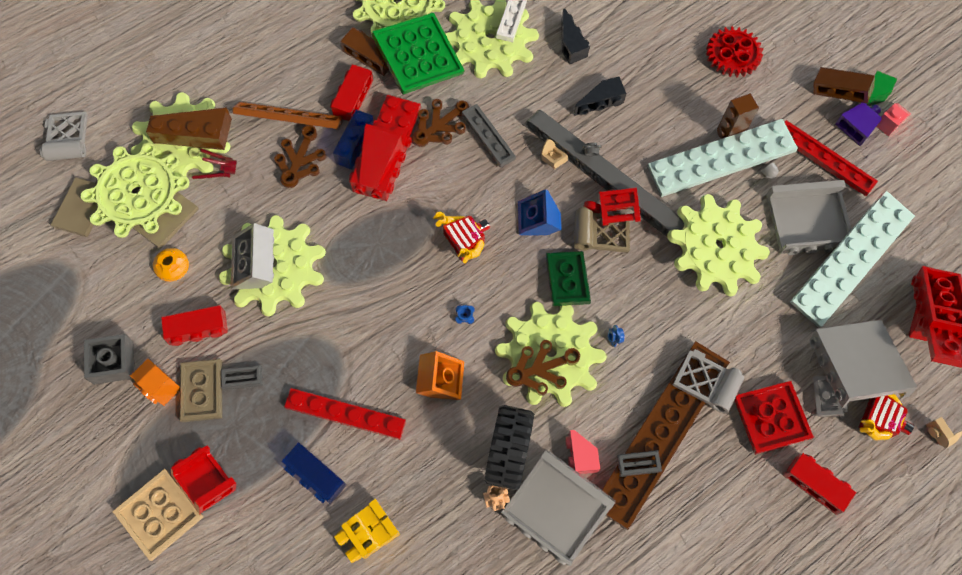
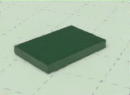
M584 252L546 253L552 306L590 304L591 297Z

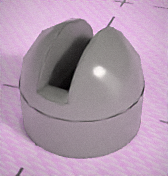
M775 163L768 165L762 170L763 174L770 179L775 178L779 171Z

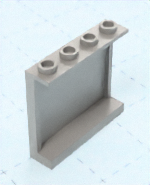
M844 180L777 185L770 188L766 195L780 254L795 255L799 252L811 254L821 250L831 252L838 246L851 230L842 196V190L846 187Z
M881 320L816 329L810 338V346L814 349L818 362L826 374V379L834 390L835 398L839 401L842 408H845L849 401L899 394L901 398H907L917 388Z
M545 450L540 460L501 513L505 515L503 518L509 524L518 525L523 535L536 539L538 541L537 545L546 552L550 550L554 553V558L562 565L567 563L571 566L580 550L608 511L613 507L615 500L550 451Z

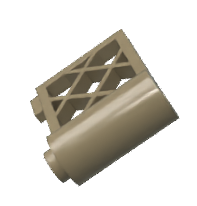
M581 207L575 211V249L581 251L597 249L624 253L630 251V221L624 222V229L622 231L614 223H609V225L602 229L597 224V219L602 220V214L593 213L586 207ZM616 212L614 213V215L625 214V213H616ZM609 227L617 234L612 239L605 232ZM602 235L608 242L605 245L597 244L598 236ZM620 237L624 241V247L618 246L614 240Z

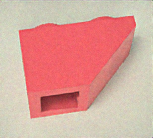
M570 430L568 437H566V447L571 452V457H568V465L579 474L598 473L600 470L598 448L575 430Z

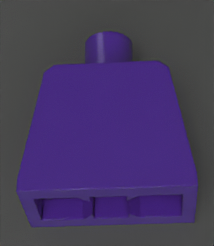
M861 103L843 113L835 125L861 146L882 120L881 116L878 115L881 109L878 105L869 107L867 104Z

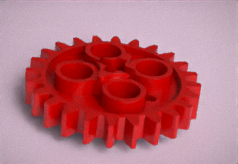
M731 26L730 30L724 27L723 31L719 29L717 34L713 33L712 38L709 39L706 55L709 56L708 61H713L711 67L717 66L716 71L723 70L722 75L727 72L729 77L735 74L736 78H738L741 73L745 77L746 73L751 74L760 65L764 55L762 54L763 48H760L762 43L756 42L758 37L752 38V32L747 34V29L742 32L740 27L737 30H734L733 26Z

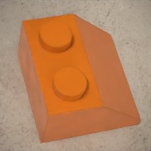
M437 351L421 354L419 357L416 393L429 398L461 400L464 361Z

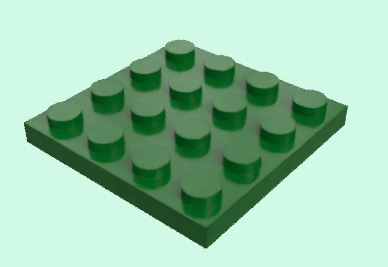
M434 13L372 31V37L402 95L462 75L465 72Z

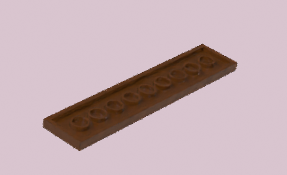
M697 341L690 348L691 351L696 349L706 354L704 358L724 368H727L730 363ZM685 358L625 454L658 451L662 472L620 477V470L617 465L602 489L603 492L615 500V504L605 516L625 530H629L705 404L704 401L673 386ZM693 358L690 359L689 365L691 370L701 368L699 361ZM713 368L706 369L710 380L717 378L719 371ZM702 371L693 373L696 383L706 381ZM689 375L682 376L679 383L685 386L693 385ZM708 385L698 386L700 393L708 397L710 393ZM655 457L625 459L623 463L655 460ZM656 465L624 468V471L655 468Z

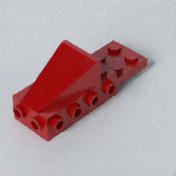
M391 95L386 96L377 121L374 120L373 125H365L364 140L361 147L362 153L360 157H357L355 162L356 168L349 176V183L353 192L388 201L389 195L394 190V182L399 177L400 166L405 161L406 150L411 145L412 137L410 135L418 117V112L421 109L420 103Z
M922 266L918 274L914 275L911 281V285L914 288L916 308L909 337L928 341L931 361L962 368V276L958 273Z

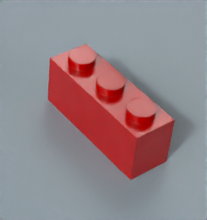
M352 64L350 70L346 71L345 80L339 85L337 95L330 104L333 115L341 116L344 120L350 122L354 121L373 83L372 70Z
M221 305L161 317L163 338L172 346H179L187 341L198 342L206 337L217 338L221 337L222 334L228 333L226 313Z
M804 453L795 457L783 475L835 515L843 513L857 493L851 489L852 487L849 483L839 480L830 469L820 466L812 456Z

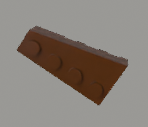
M227 107L150 116L146 133L152 142L157 144L225 150L232 118Z

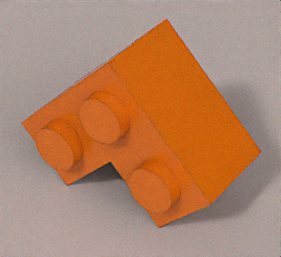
M148 358L130 375L135 380L133 385L155 405L159 402L165 406L180 390V386Z

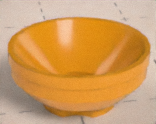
M176 248L162 250L153 261L155 274L161 280L167 282L179 280L186 274L189 268L187 256ZM165 257H173L171 264L163 265Z

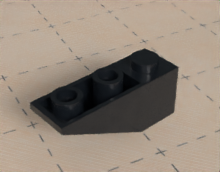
M563 9L561 19L562 53L568 63L573 64L588 57L590 44L583 37L581 29L574 23L572 15L566 9Z
M620 77L601 81L576 103L574 116L586 115L592 111H601L607 107H616L623 104L627 93Z

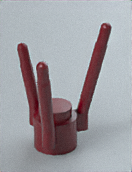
M200 149L202 153L221 159L220 161L202 158L203 161L221 165L220 171H224V173L193 175L192 179L230 178V174L235 175L237 160Z

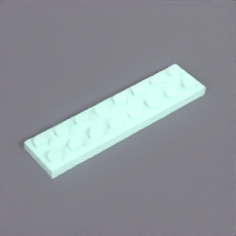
M779 119L648 163V169L661 197L794 153L798 148L783 119Z
M887 191L883 192L792 298L790 303L818 328L822 327L915 215Z

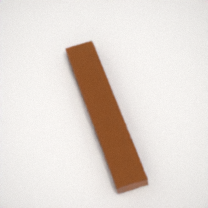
M238 102L233 107V114L338 129L341 126L343 119L341 116L246 102Z

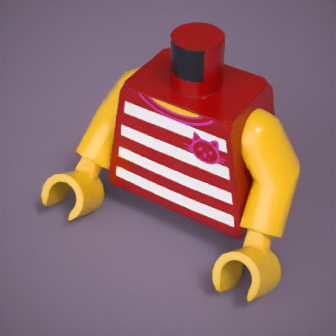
M437 212L433 219L438 220L436 226L444 225L443 234L457 253V257L463 263L479 257L485 242L483 232L490 229L487 220L483 219L476 223L472 216H445L444 213Z
M896 394L870 398L858 428H860V432H865L873 440H888L898 435L900 431L910 435L914 429V424L905 420L908 410L903 406Z

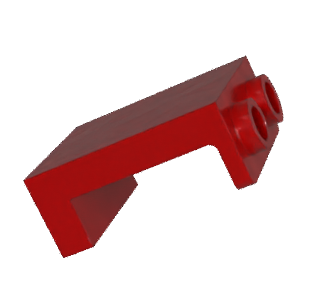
M208 445L195 449L191 456L186 459H179L172 465V478L199 515L236 491L235 480L226 475L211 455Z

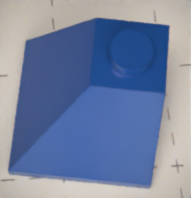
M545 189L518 201L519 235H550L562 230L561 213L548 190Z

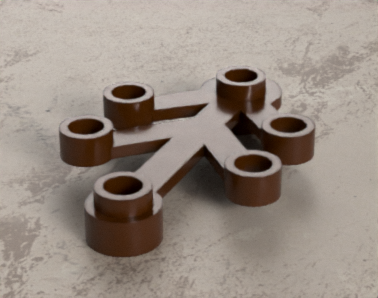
M434 99L432 101V126L426 129V121L429 119L428 110H419V130L414 132L413 142L419 147H425L429 142L449 145L452 142V135L449 132L460 135L464 134L466 125L463 122H458L456 125L446 124L457 116L463 117L462 111L468 109L469 104L463 100L457 102L455 108L440 119V110L443 108L442 101ZM436 131H437V132H445V133L442 134V136L432 135V134H434Z
M306 125L302 129L304 139L297 155L293 150L291 140H282L281 146L287 152L292 162L290 170L286 165V159L283 154H277L274 157L276 165L282 171L281 184L286 188L295 187L299 183V179L309 175L317 176L320 173L317 164H311L308 168L298 172L299 167L315 160L323 161L326 159V153L323 149H317L314 153L305 156L311 141L317 138V131L313 125Z
M543 340L532 367L524 369L528 359H531L534 353L532 347L525 346L522 349V356L517 366L507 371L506 380L513 387L525 385L534 389L539 396H544L547 393V384L543 382L537 383L528 377L536 375L553 383L557 389H563L567 384L566 378L556 376L547 372V370L565 364L576 365L580 360V352L575 348H569L564 356L543 363L547 353L552 349V343L549 340ZM548 344L550 348L544 349L542 345ZM529 350L531 355H525L524 351ZM570 355L574 356V357H575V360H574V361H570V360L568 359V356H570ZM517 374L520 378L514 380L512 376ZM562 380L564 385H558L557 381ZM543 386L545 391L540 392L538 387Z

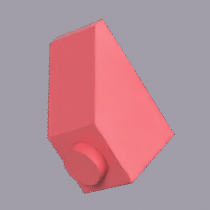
M894 103L882 115V120L876 127L887 136H890L911 113L900 104Z

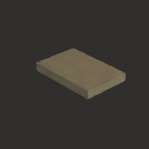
M75 177L51 226L69 233L88 237L94 226L90 222V217L97 211L98 204L84 202L81 199V193L86 189L94 188L97 183Z
M179 192L175 193L173 199L181 204V213L178 215L164 213L157 219L159 229L156 233H147L142 225L133 227L135 231L159 249L199 210L194 203Z
M221 359L180 363L181 422L222 418Z

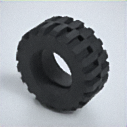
M508 405L499 407L484 481L487 484L511 490L520 488L535 415L531 410Z

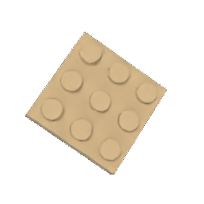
M166 469L161 471L113 511L150 561H153L204 517L202 513L199 515Z

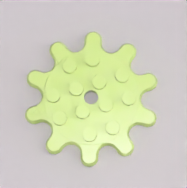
M356 0L363 4L361 8L353 12V18L358 22L364 20L373 21V26L370 29L372 33V31L421 17L431 12H442L445 8V2L443 0H402L396 4L394 0Z
M471 0L469 2V13L460 14L452 12L449 16V22L455 25L457 30L445 34L450 44L458 48L456 55L461 64L463 65L466 62L472 63L475 66L474 75L477 78H484L490 68H496L502 76L509 77L513 74L511 66L513 61L531 62L533 54L525 47V44L538 40L539 33L536 29L523 26L524 21L529 18V13L526 9H524L513 43L496 38L507 6L506 0H496L492 6H484L479 0ZM489 33L493 34L495 37L488 38L487 35Z
M183 92L177 94L176 101L171 106L165 107L157 101H153L150 104V111L153 116L215 108V102L210 98H205L197 105H191L189 96ZM136 121L133 123L132 131L137 135H141L143 140L131 148V155L138 154L145 143H153L146 133L149 121ZM226 142L225 150L153 143L156 147L155 157L157 159H163L170 154L178 155L179 165L172 172L177 177H186L187 172L193 168L199 169L203 174H210L213 171L212 163L202 160L203 157L210 158V155L200 152V149L214 153H227L230 150L228 142Z
M145 143L141 151L136 155L128 154L124 147L115 148L113 150L114 162L110 166L95 164L90 168V174L98 180L97 185L81 193V199L84 202L98 204V209L91 215L90 222L93 225L101 226L108 221H114L116 224L114 233L120 238L127 237L131 228L136 225H142L147 233H156L159 229L157 222L159 216L164 213L172 215L181 213L182 206L173 197L178 191L189 187L190 182L187 177H177L172 174L173 170L179 165L178 155L170 154L163 159H157L155 157L156 147L153 143ZM136 187H140L138 194L132 193V190Z
M705 194L700 198V211H694L689 206H681L677 210L678 216L684 222V228L682 230H670L667 234L668 240L671 243L680 245L683 251L682 255L674 261V266L679 271L693 269L698 276L696 281L698 290L702 292L707 291L712 282H718L722 285L724 293L732 297L738 291L737 280L739 278H744L751 284L759 282L761 275L754 267V260L767 259L770 251L755 240L754 235L762 228L761 221L758 219L745 221L740 216V201L730 200L725 208H721L715 203L712 195ZM716 240L723 241V248H719L716 245Z
M277 215L271 217L268 228L274 229L273 255L274 260L277 261V265L273 267V282L263 288L239 289V292L234 297V304L237 307L242 308L250 301L258 300L261 303L263 315L272 316L276 311V305L282 300L290 302L295 308H300L304 305L305 299L301 294L302 288L308 284L319 286L323 283V275L314 271L312 264L315 260L323 258L326 253L323 246H308L305 243L306 237L310 234L308 225L300 224L294 230L288 231L284 229L282 217ZM250 223L244 224V225L242 226L241 231H242L243 229L247 228L248 226L252 225V224H250ZM227 244L223 247L222 254L231 260L232 245ZM231 268L220 273L219 281L221 284H231Z
M534 302L530 306L531 318L528 321H520L515 317H509L506 320L505 326L513 334V339L509 343H499L495 347V354L498 357L509 359L512 368L517 366L522 356V349L525 346H530L534 353L533 357L528 359L524 369L532 367L543 340H549L552 343V349L556 351L554 357L546 355L543 363L564 356L569 348L577 349L580 352V360L576 365L565 364L547 370V372L556 376L565 377L567 380L565 388L557 389L553 383L536 375L528 377L537 383L543 382L547 384V393L555 395L560 406L567 407L572 402L570 391L574 386H581L587 391H592L596 388L597 381L590 375L589 367L594 363H603L607 356L605 351L595 349L589 344L590 337L597 332V325L594 322H586L583 325L574 323L572 320L574 309L571 305L561 306L558 313L551 315L545 311L542 303ZM548 344L542 345L544 349L550 348ZM525 350L524 354L529 356L531 355V352L529 350ZM570 355L568 359L574 361L575 357ZM505 373V374L503 375V382H504L505 385L511 386L510 384H508V382H507V380H506V373ZM517 374L512 376L514 380L520 378ZM558 380L557 384L562 386L564 385V382L562 380ZM543 386L538 387V390L540 392H544L545 388ZM528 387L526 399L529 404L537 405L541 401L542 396H539L534 389Z

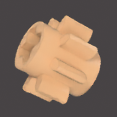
M488 486L487 492L483 493L486 507L491 506L494 511L505 509L506 503L510 502L507 488L502 489V487Z

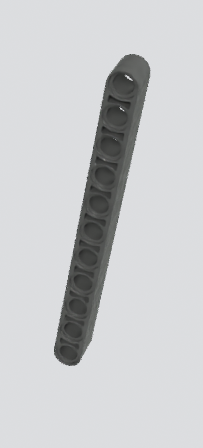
M537 110L526 121V126L532 133L544 142L547 139L552 140L558 149L568 155V161L607 191L637 188L640 216L667 237L670 230H682L684 228V222L678 214L601 155L585 156V151H582V148L586 144L545 112Z

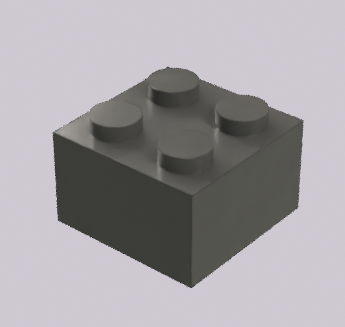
M126 334L84 340V378L95 385L133 379L130 377L134 372L133 341Z

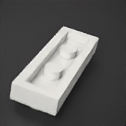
M508 0L496 34L497 39L513 43L527 0Z

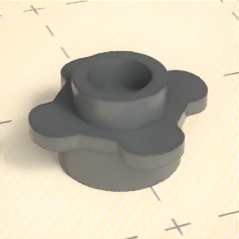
M594 142L587 143L586 146H583L582 151H585V156H597L602 146Z

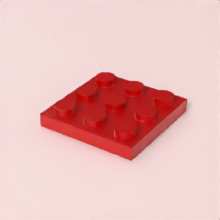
M792 381L736 395L734 401L755 455L814 438ZM767 401L774 405L776 415L771 421L764 422L756 417L755 407L758 403Z

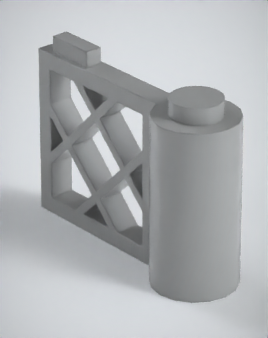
M76 112L49 115V119L45 121V128L47 129L46 143H43L42 147H40L41 157L46 161L84 158L86 156L85 134L87 113ZM81 118V121L78 122L76 125L71 123L75 119ZM55 121H64L57 127L54 125ZM68 125L72 127L66 133L61 131ZM76 131L79 132V137H70ZM60 133L62 135L60 138L52 140L56 134Z
M696 349L694 351L690 350L673 386L704 401L718 412L729 413L744 380L742 372L736 368L726 369L704 358L706 354ZM693 358L699 361L701 368L691 370L689 365L690 359ZM713 368L719 371L717 378L710 380L706 369ZM702 371L706 381L696 383L693 373ZM689 375L693 385L685 386L679 383L682 376ZM707 384L710 390L709 396L706 397L701 394L698 386Z

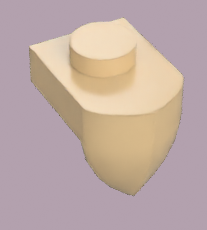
M550 139L545 141L541 150L542 161L553 169L568 161V155L558 149Z
M942 417L926 424L930 435L942 447L948 448L952 446L962 436V430L953 434Z

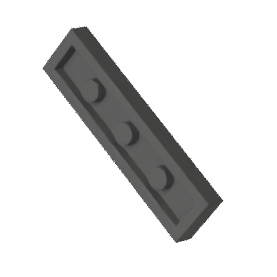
M478 104L462 111L463 118L500 168L516 160L515 154Z

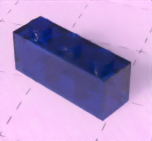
M356 109L333 151L334 160L337 165L353 169L357 157L361 154L365 125H373V115Z
M299 442L282 460L286 465L284 470L292 477L295 474L300 477L299 483L307 490L311 487L316 492L314 496L321 503L327 501L331 504L347 486L341 478Z

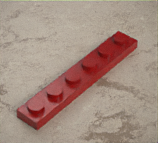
M786 120L784 122L798 148L797 151L840 180H844L846 184L864 196H867L877 184L878 180Z
M293 388L290 389L284 406L288 410L401 440L406 424V419Z

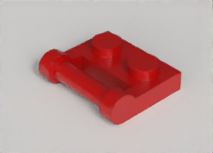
M637 188L599 192L603 226H607L609 223L625 221L641 222ZM632 208L634 213L612 216H608L607 211Z

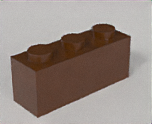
M352 27L340 41L342 52L385 76L389 68L374 39L367 36L362 30Z
M820 67L813 83L814 95L868 103L874 89L875 75Z
M751 93L730 101L717 127V134L720 138L723 139L747 131L759 109Z

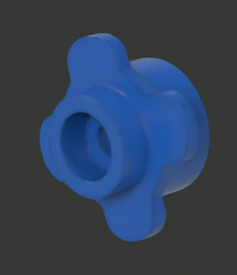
M467 305L457 306L456 322L458 324L462 322L474 323L473 313L475 308Z
M614 325L613 328L609 329L608 340L613 347L624 342L625 334L622 328Z

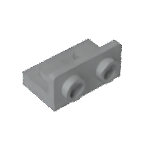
M826 376L813 377L817 416H840V418H845L844 412H848V406L846 405L845 408L841 407Z

